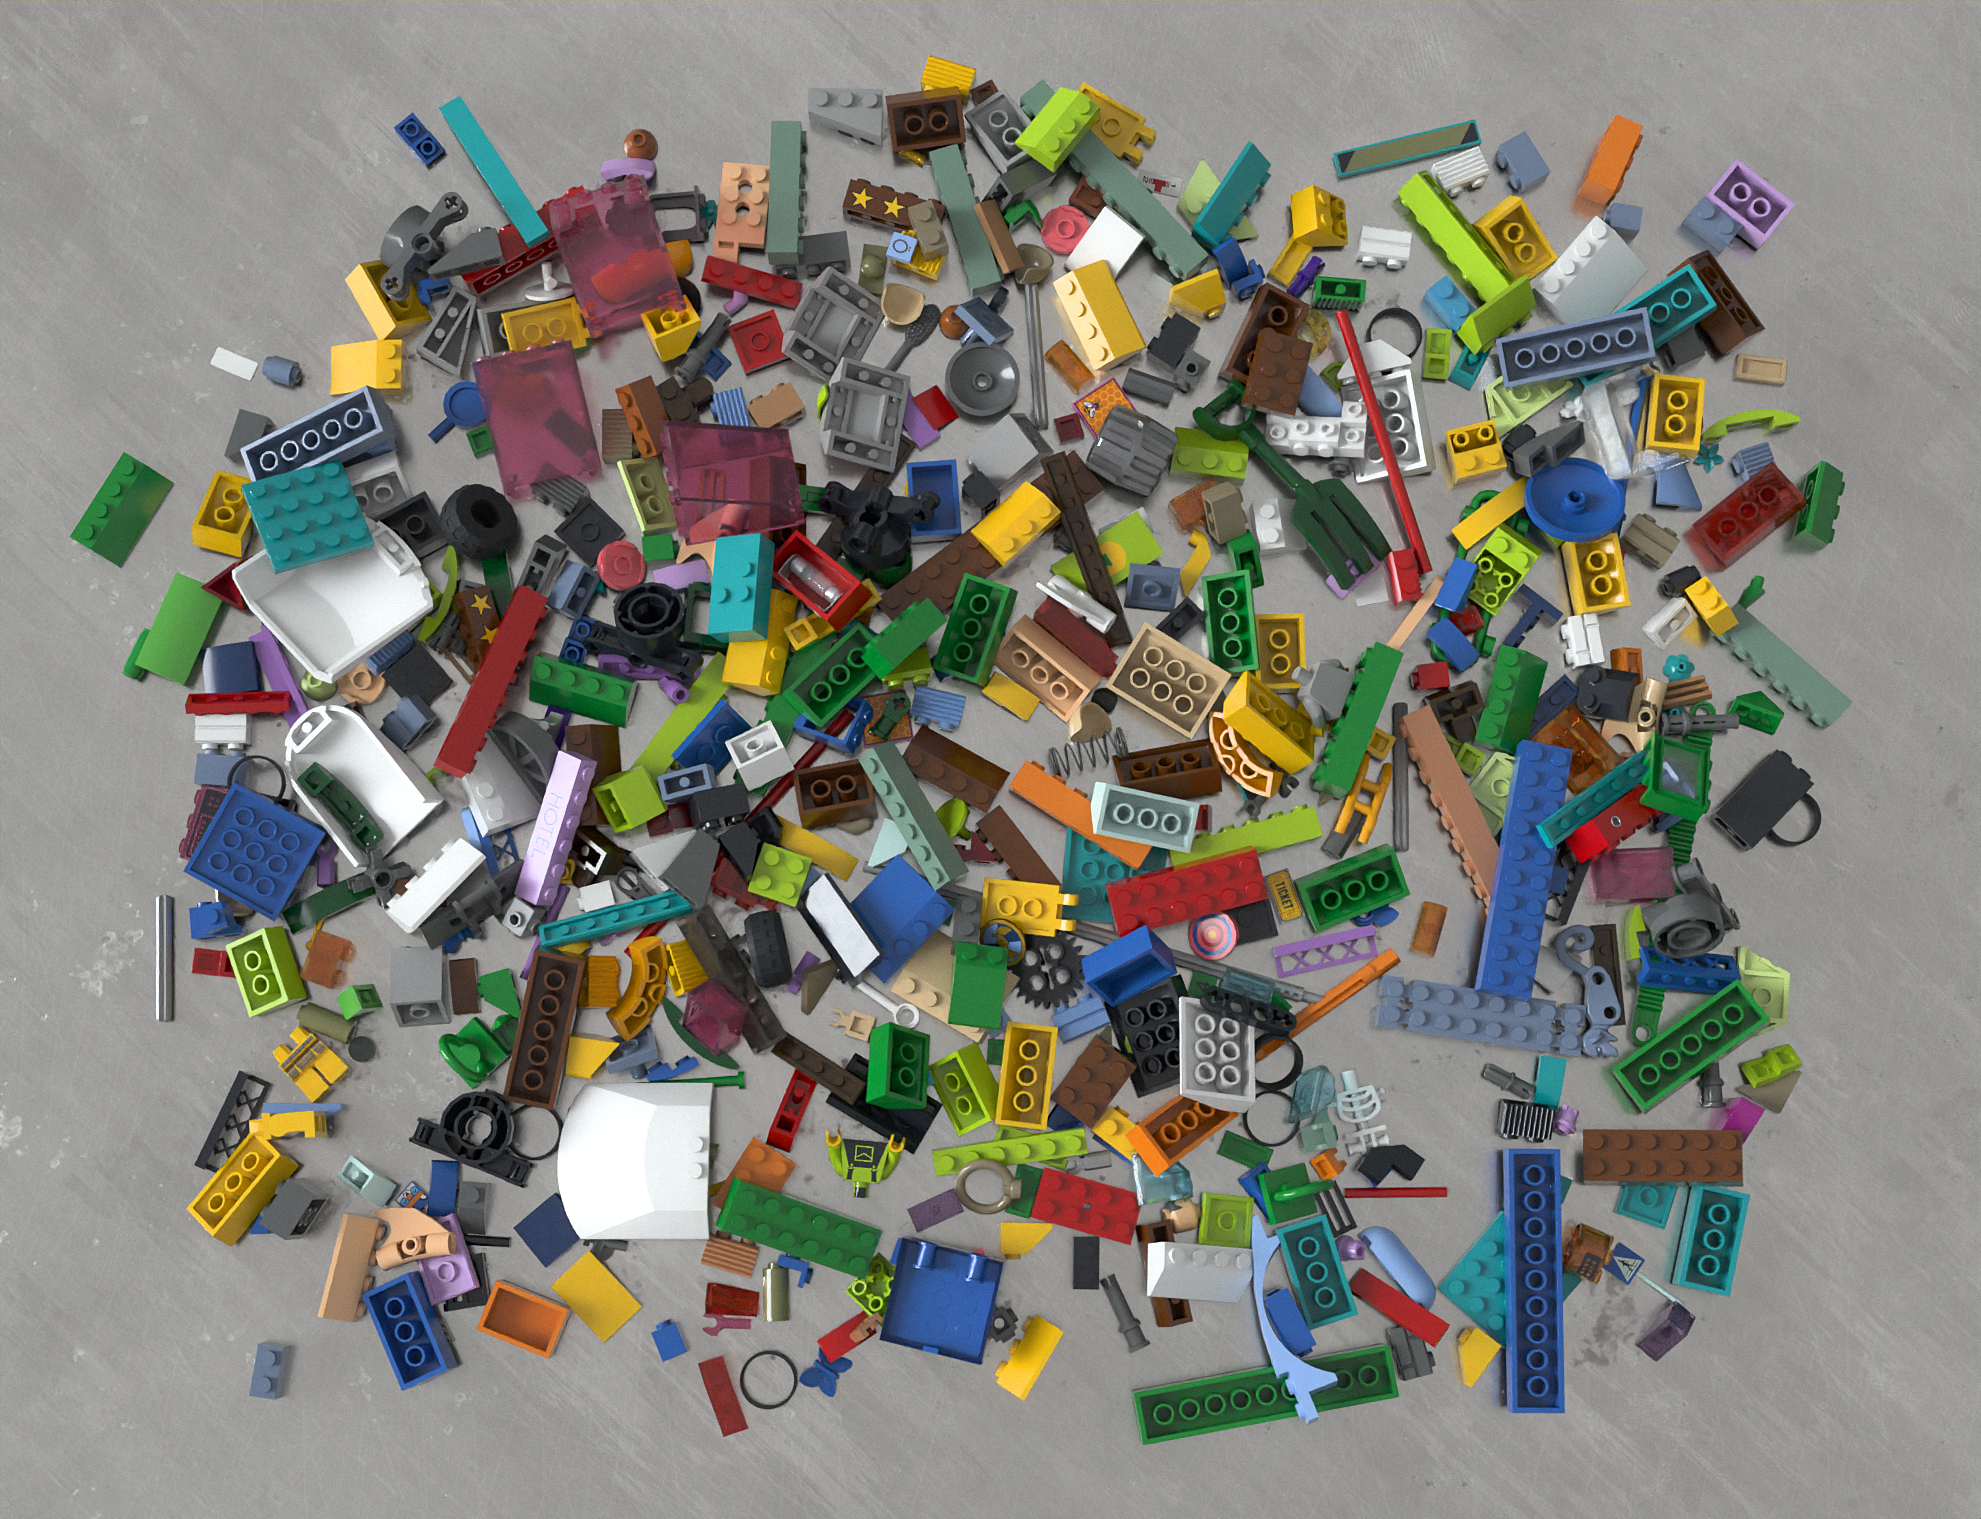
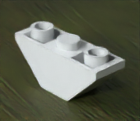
M1383 340L1359 344L1370 379L1382 377L1383 372L1391 371L1393 374L1404 371L1406 367L1412 364L1411 358ZM1348 357L1335 377L1336 383L1343 382V385L1358 382L1350 357Z

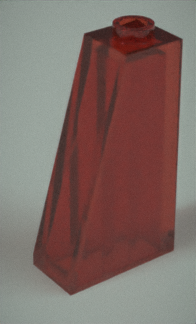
M1049 595L1034 612L1033 621L1101 677L1105 675L1110 677L1118 666L1116 664L1118 656L1065 606Z

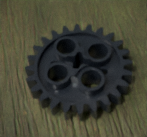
M1057 929L1055 937L1025 934L1027 942L1025 956L1017 964L1007 966V969L1012 970V973L1020 978L1015 987L1020 989L1017 997L1026 995V1004L1034 999V1006L1036 1008L1043 1002L1045 1009L1050 1008L1051 1001L1055 1007H1060V999L1065 1004L1069 1003L1068 995L1078 996L1074 990L1075 987L1080 989L1084 987L1079 980L1085 979V975L1081 973L1083 970L1081 959L1087 955H1079L1078 952L1082 950L1083 946L1075 947L1074 943L1077 938L1073 937L1068 940V931H1064L1059 935V930ZM1054 944L1061 948V955L1057 959L1053 958L1050 954V948ZM1040 945H1043L1044 947L1045 960L1040 951ZM1030 951H1033L1037 956V961L1034 965H1029L1026 961V955ZM1045 961L1052 964V968L1048 972L1042 970ZM1060 969H1064L1068 974V979L1065 983H1060L1057 979V972ZM1036 976H1040L1044 981V985L1040 990L1035 989L1033 986V979ZM1049 976L1054 984V989L1050 988Z

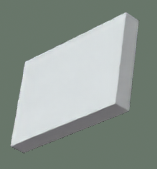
M1107 205L1066 260L1064 266L1072 271L1104 259L1115 280L1146 236Z

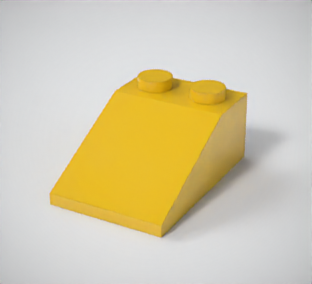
M1512 195L1508 196L1472 224L1517 280L1525 274L1529 280L1558 259L1523 198Z
M372 340L332 346L331 396H345L365 385L381 390L383 396H406L407 347L402 340Z
M216 470L192 525L193 545L242 558L251 537L253 520L241 485L252 482L250 478Z

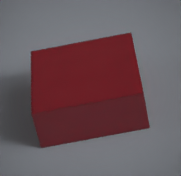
M1078 413L1053 420L1060 445L1084 438L1085 435Z

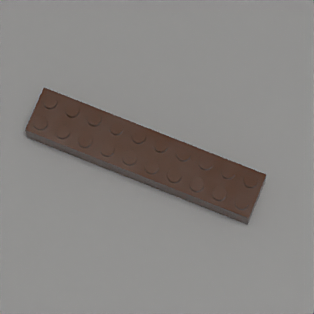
M1075 450L1067 455L1085 508H1087L1104 495L1105 488ZM1043 473L1030 484L1044 493L1057 507L1046 475ZM1061 516L1058 521L1006 568L971 533V530L983 520L981 519L904 579L880 595L882 601L876 604V606L888 622L891 623L917 599L922 603L928 597L938 610L945 615L953 608L964 573L989 581L1056 532L1063 525Z

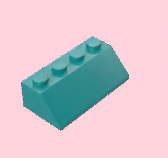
M1248 141L1195 221L1191 236L1212 250L1232 236L1229 231L1233 225L1239 226L1245 216L1242 213L1246 206L1251 207L1258 197V194L1255 192L1259 186L1264 188L1271 177V174H1269L1271 164L1252 142Z

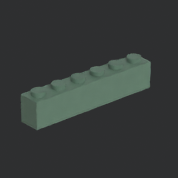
M771 121L767 241L769 265L799 264V255H804V240H800V233H804L805 223L804 218H800V213L805 211V196H801V189H806V175L802 174V167H806V152H802V146H807V131H802L801 121Z
M958 144L930 151L929 161L943 205L946 206V215L972 296L999 289L1001 287V279H1004V274L1000 265L995 263V254L973 207L980 203L979 196L974 197L972 188H975L972 174L966 173L965 165H968L965 152L964 150L959 151Z
M1738 602L1734 604L1730 609L1739 623L1717 638L1723 643H1729L1734 647L1735 653L1740 658L1749 660L1754 665V669L1758 674L1771 679L1774 682L1773 686L1781 693L1786 692L1792 698L1795 706L1801 710L1805 709L1812 715L1811 719L1816 724L1826 728L1833 725L1851 705L1852 701Z
M890 741L874 747L859 759L860 764L935 891L967 874L969 872L967 866L895 743Z

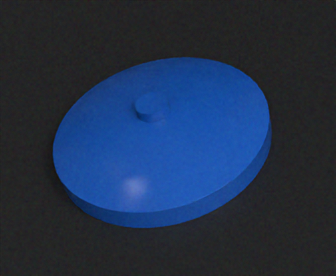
M1567 457L1555 468L1546 465L1532 478L1529 477L1524 493V504L1531 520L1548 535L1563 541L1585 543L1602 539L1617 528L1625 510L1626 498L1620 482L1609 470L1590 460Z

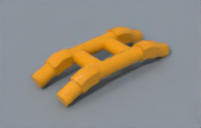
M1367 753L1363 756L1334 830L1344 835L1354 810L1363 813L1367 817L1358 841L1364 844L1368 843L1371 833H1373L1376 826L1377 818L1391 781L1393 769L1391 763H1384L1378 784L1365 779L1370 755ZM1361 788L1375 793L1371 806L1357 800Z

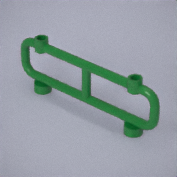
M1495 490L1480 491L1474 496L1471 506L1465 505L1461 519L1465 520L1481 507L1484 500H1491L1500 492ZM1519 510L1508 519L1507 526L1525 537L1529 520L1520 518ZM1460 543L1456 557L1466 560L1468 550ZM1442 607L1438 622L1444 617L1449 619L1451 610ZM1484 608L1473 646L1480 656L1482 654L1491 657L1496 638L1486 635L1492 614ZM1432 622L1430 629L1437 623ZM1432 642L1431 650L1433 656L1439 662L1447 661V665L1455 667L1444 657L1445 653ZM1476 660L1470 667L1475 665L1478 662V660Z

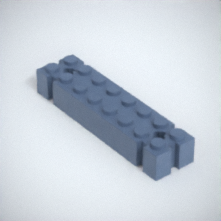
M1389 975L1380 977L1377 997L1383 998V1005L1376 1007L1373 1027L1395 1030L1398 1029L1399 1024L1404 1025L1403 1032L1539 1053L1550 1052V1048H1555L1554 1055L1572 1058L1580 1057L1583 1036L1577 1035V1028L1583 1027L1585 1024L1587 1006L1564 1003L1560 1005V1008H1556V1001L1531 997L1530 1000L1522 1002L1474 992L1475 989L1415 979L1410 981V985H1405L1404 978ZM1404 999L1409 1004V1008L1405 1009V1011H1403L1402 1006H1399V1002ZM1555 1022L1560 1027V1031L1556 1032V1034L1555 1030L1551 1029V1025L1555 1024Z

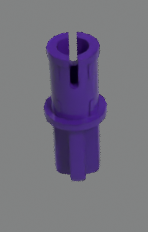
M1313 256L1302 271H1298L1297 278L1286 292L1299 298L1308 286L1314 284L1313 280L1326 266L1322 262L1323 260Z

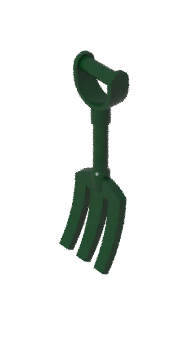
M1231 380L1223 393L1204 408L1197 407L1193 410L1192 415L1195 422L1205 433L1214 439L1221 441L1240 439L1252 452L1255 451L1294 490V494L1298 498L1293 505L1290 522L1319 554L1340 589H1349L1356 583L1352 573L1331 539L1311 514L1335 538L1359 574H1366L1374 565L1359 538L1330 499L1353 522L1378 559H1384L1393 550L1373 518L1340 479H1324L1312 484L1308 479H1304L1266 441L1267 437L1252 423L1256 410L1241 406L1245 387L1238 381ZM1236 402L1243 410L1246 420L1239 425L1229 426L1220 423L1215 418Z

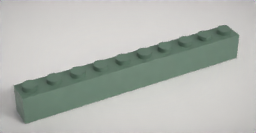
M1042 79L1020 97V107L1029 119L1034 120L1055 92ZM1089 130L1067 156L1070 159V165L1075 171H1081L1087 177L1086 181L1092 189H1098L1103 194L1102 197L1108 206H1114L1120 212V216L1146 236L1143 242L1147 241L1153 247L1152 251L1160 260L1164 259L1170 265L1169 269L1175 277H1181L1184 281H1187L1207 264L1209 254L1105 144Z

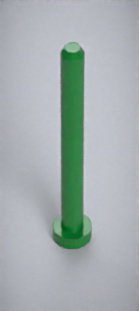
M738 1071V1075L636 1083H713L714 1087L738 1086L739 1089H746L745 1071Z

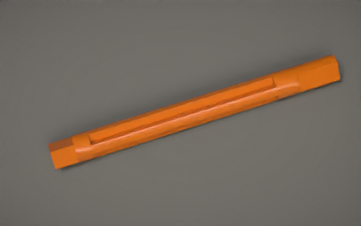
M1389 948L1324 994L1325 998L1316 1004L1311 1003L1294 1015L1297 1025L1288 1037L1293 1039L1401 963L1400 958L1392 948ZM1273 1040L1264 1044L1255 1055V1064L1262 1061L1288 1041Z

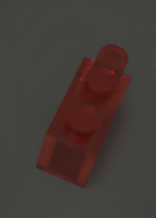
M723 857L710 882V886L714 888L712 893L723 899H726L728 895L736 900L734 903L736 906L746 911L749 908L756 910L758 905L768 910L777 911L775 908L778 902L768 899L767 903L761 901L763 896L748 892L750 882L745 884L729 860Z

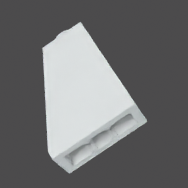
M694 829L639 847L632 851L629 856L664 892L669 887L657 877L696 830Z

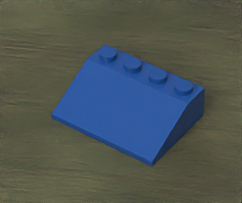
M899 854L850 903L884 951L881 964L870 969L883 983L955 911L954 907L937 890L935 891Z

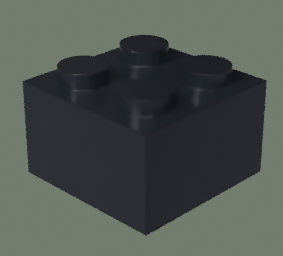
M744 782L694 792L687 800L693 830L701 828L702 830L714 831L717 826L725 824L726 828L733 827L745 820V817L750 813Z

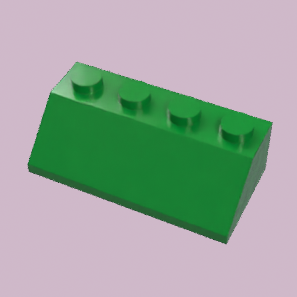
M123 452L70 535V538L116 566L121 567L174 483L149 466Z
M1246 569L1201 577L1209 661L1230 673V678L1242 676L1247 670L1250 673L1260 670L1251 570Z
M964 573L932 668L986 687L1018 591Z
M858 622L788 687L782 695L801 715L821 728L876 676L861 659V656L867 652L864 647L874 637Z
M1501 644L1473 745L1515 756L1517 745L1523 739H1528L1548 666L1547 661L1526 650Z
M540 652L535 655L529 678V700L626 727L638 679L546 652Z
M1387 843L1293 880L1301 903L1316 932L1411 895L1395 850Z

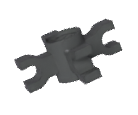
M376 845L366 847V854L370 865L366 868L364 875L346 879L348 889H353V892L357 893L373 886L376 891L377 905H382L383 909L390 908L387 905L392 899L389 889L394 885L395 879L412 875L411 866L406 865L403 861L386 868L383 863L382 849H377ZM383 872L382 879L376 882L377 875Z

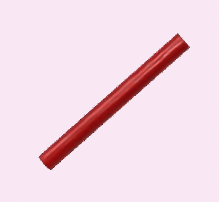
M1447 1187L1344 1188V1198L1447 1197Z

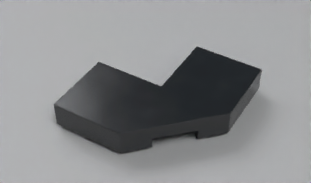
M770 805L747 820L754 827L761 841L757 844L753 872L764 843L779 848L781 846L783 825Z
M1405 1144L1374 1147L1367 1152L1357 1170L1377 1185L1382 1181L1390 1167L1411 1181L1425 1159Z

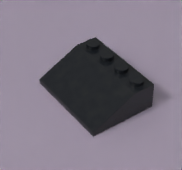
M1181 974L1169 977L1114 1007H1111L1104 1001L1121 1051L1138 1063L1136 1069L1130 1075L1138 1098L1180 1084L1179 998H1190ZM1126 1036H1127V1039H1128V1041H1129V1044H1130V1047H1131V1049H1132L1133 1054H1132V1053H1128V1051H1127V1048H1126V1045H1125V1037H1126Z

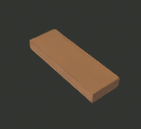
M995 199L980 202L973 206L1003 274L1018 271L1025 267Z

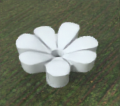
M1578 396L1574 399V403L1569 400L1563 404L1565 408L1560 413L1563 417L1570 418L1575 416L1577 421L1585 422L1587 417L1584 411L1590 407L1591 399L1590 397L1582 399V396Z

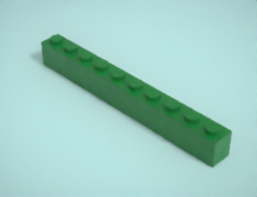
M838 558L837 563L860 582L864 581L867 575L866 571L852 567L844 558ZM811 609L809 610L807 617L814 613ZM835 631L808 647L795 651V653L790 652L785 665L788 668L785 675H783L780 693L775 694L774 698L770 697L764 709L767 712L764 721L759 720L756 725L757 727L771 720L785 750L796 730L793 726L799 712L787 701L782 693L835 645L840 632ZM736 769L733 779L736 780L735 784L744 782L738 769ZM772 780L751 791H748L744 783L745 791L763 799Z

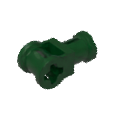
M904 693L893 694L880 719L869 730L885 742H888L889 734L901 718L906 716L911 709L909 697ZM895 700H905L904 706L906 708L904 710L900 708L896 711L893 702Z

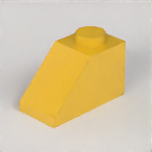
M1001 1222L1000 1254H1005V1259H1021V1254H1027L1053 1229V1224Z
M1472 1326L1470 1329H1464L1458 1338L1460 1343L1457 1346L1462 1382L1472 1388L1501 1348L1500 1344L1475 1326Z

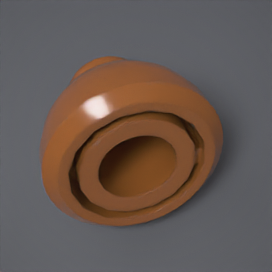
M635 129L624 140V152L628 158L651 160L657 153V140L648 130Z
M957 304L946 307L939 318L941 331L947 337L953 339H960L970 328L954 312L959 306Z

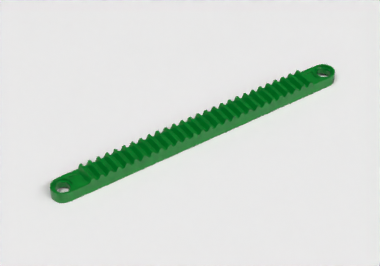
M1703 701L1693 705L1689 711L1691 716H1695L1698 708H1704L1708 711L1709 715H1716L1715 707L1711 703ZM1704 721L1703 723L1713 724L1715 721ZM1714 730L1691 731L1688 735H1684L1683 743L1707 751L1713 743ZM1679 761V767L1695 789L1696 767ZM1683 818L1666 830L1652 905L1662 901L1666 902L1676 895L1683 894L1675 883L1671 866L1676 865L1679 867L1690 862L1697 822ZM1648 929L1645 946L1654 947L1651 931ZM1650 956L1652 962H1662L1655 956ZM1641 962L1640 971L1642 970V968H1643V966H1644V965H1643V962ZM1637 984L1628 1031L1629 1039L1634 1045L1644 1047L1656 1038L1666 988L1639 986ZM1640 1026L1645 1027L1649 1032V1037L1645 1041H1641L1636 1037V1030Z

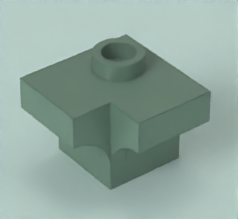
M1327 1108L1314 1111L1313 1121L1308 1126L1298 1129L1303 1153L1338 1146L1337 1129L1329 1119Z

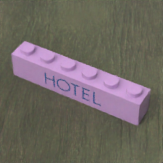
M558 751L516 886L515 895L535 905L553 906L558 886L565 870L568 854L572 848L576 828L580 822L582 809L587 800V793L595 774L597 761L574 751Z

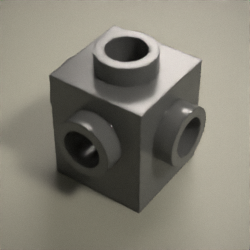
M1003 1305L999 1308L996 1306L989 1340L993 1338L996 1343L1000 1340L1005 1343L1016 1335L1014 1330L1018 1327L1015 1322L1019 1319L1011 1307L1005 1309ZM1001 1318L1004 1320L1002 1328L995 1327L994 1322L996 1319Z

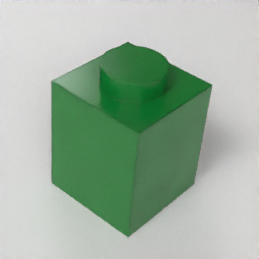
M672 534L641 537L646 566L676 563V556L680 549L678 540L674 541Z

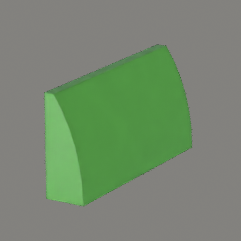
M176 572L134 665L178 684L185 685L222 600L202 589L201 587L205 585L204 583Z

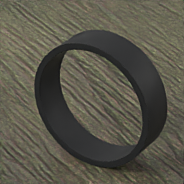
M1388 308L1379 312L1372 319L1368 327L1366 341L1372 342L1371 328L1379 318L1390 314L1403 316L1414 325L1417 332L1416 348L1406 355L1412 358L1422 342V328L1418 319L1411 312L1402 308Z
M252 755L242 758L235 763L228 775V791L232 786V778L236 769L247 760L259 758L269 761L279 771L282 785L275 802L278 803L282 799L286 789V778L282 768L274 760L265 756Z
M1805 793L1802 797L1809 803L1814 813L1813 829L1804 840L1797 842L1784 840L1773 829L1767 833L1769 837L1785 846L1800 845L1812 839L1821 825V811L1812 796Z
M1266 1033L1254 1040L1255 1055L1264 1044L1273 1040L1289 1041L1295 1050L1294 1066L1285 1078L1277 1082L1265 1083L1257 1080L1255 1077V1082L1260 1087L1272 1091L1281 1090L1293 1084L1299 1077L1303 1068V1054L1300 1047L1290 1037Z
M1277 1090L1260 1092L1255 1095V1099L1263 1094L1274 1093L1285 1097L1292 1104L1296 1114L1295 1128L1292 1134L1280 1143L1269 1144L1262 1142L1249 1129L1247 1122L1248 1110L1243 1113L1244 1128L1252 1140L1263 1146L1276 1147L1284 1145L1298 1132L1301 1121L1299 1108L1296 1102L1284 1092Z
M523 1105L512 1113V1119L514 1120L524 1109L534 1106ZM548 1110L555 1117L559 1129L558 1139L554 1147L542 1156L528 1157L520 1153L511 1141L509 1148L517 1156L526 1160H542L557 1151L563 1123L554 1110Z
M762 1351L755 1354L745 1363L740 1374V1387L744 1397L749 1403L761 1409L781 1407L790 1400L797 1387L798 1377L794 1364L787 1356L776 1351ZM766 1354L779 1356L792 1369L794 1375L793 1389L790 1395L779 1404H759L745 1390V1370L748 1364L758 1356Z

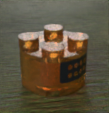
M1583 1223L1578 1224L1568 1241L1567 1246L1569 1249L1567 1255H1563L1562 1270L1598 1284L1602 1276L1601 1268L1603 1264L1608 1265L1612 1258L1613 1250H1610L1614 1236Z

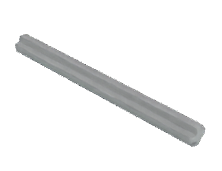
M1037 284L1025 285L1035 427L1041 429L1047 428L1049 422L1039 292Z
M1397 702L1393 705L1394 737L1397 738L1394 742L1395 850L1399 852H1405L1409 849L1408 743L1406 739H1402L1397 730L1398 723L1396 721L1408 714V705L1404 702Z

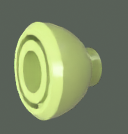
M307 670L302 677L301 685L307 697L312 700L322 701L334 694L337 682L335 681L331 684L316 679Z

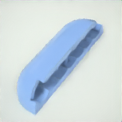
M1308 365L1298 406L1307 416L1341 418L1342 406Z
M1372 1226L1361 1231L1357 1236L1366 1244L1368 1250L1404 1294L1429 1311L1436 1298L1435 1284L1398 1236L1391 1230L1381 1226Z

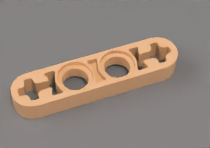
M1440 575L1434 578L1386 646L1396 650L1400 649L1437 598L1444 583V578Z

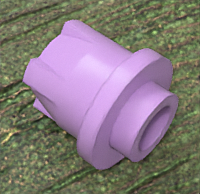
M1568 1105L1560 1107L1556 1118H1554V1131L1563 1136L1574 1134L1577 1129L1575 1125L1580 1112Z
M1344 1235L1336 1243L1341 1261L1347 1262L1349 1260H1363L1365 1258L1366 1244L1364 1242H1359L1351 1236Z

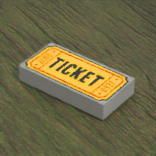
M1288 868L1263 877L1280 924L1305 916Z

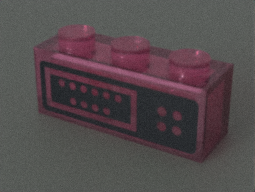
M203 784L201 790H197L194 797V804H196L194 813L189 815L186 823L188 832L186 838H183L179 845L180 858L187 861L190 860L228 791Z

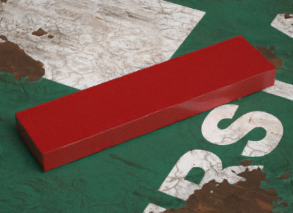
M1363 1268L1349 1285L1353 1295L1434 1348L1449 1329L1450 1324Z

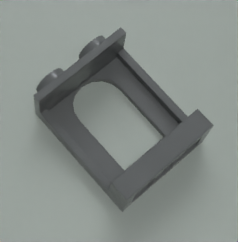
M698 185L694 186V191L651 195L649 190H639L641 239L646 246L679 240H688L689 242L704 241V232L708 231L707 219L703 217L702 209L706 208L705 193H701ZM684 206L695 209L696 225L692 228L655 232L654 209Z

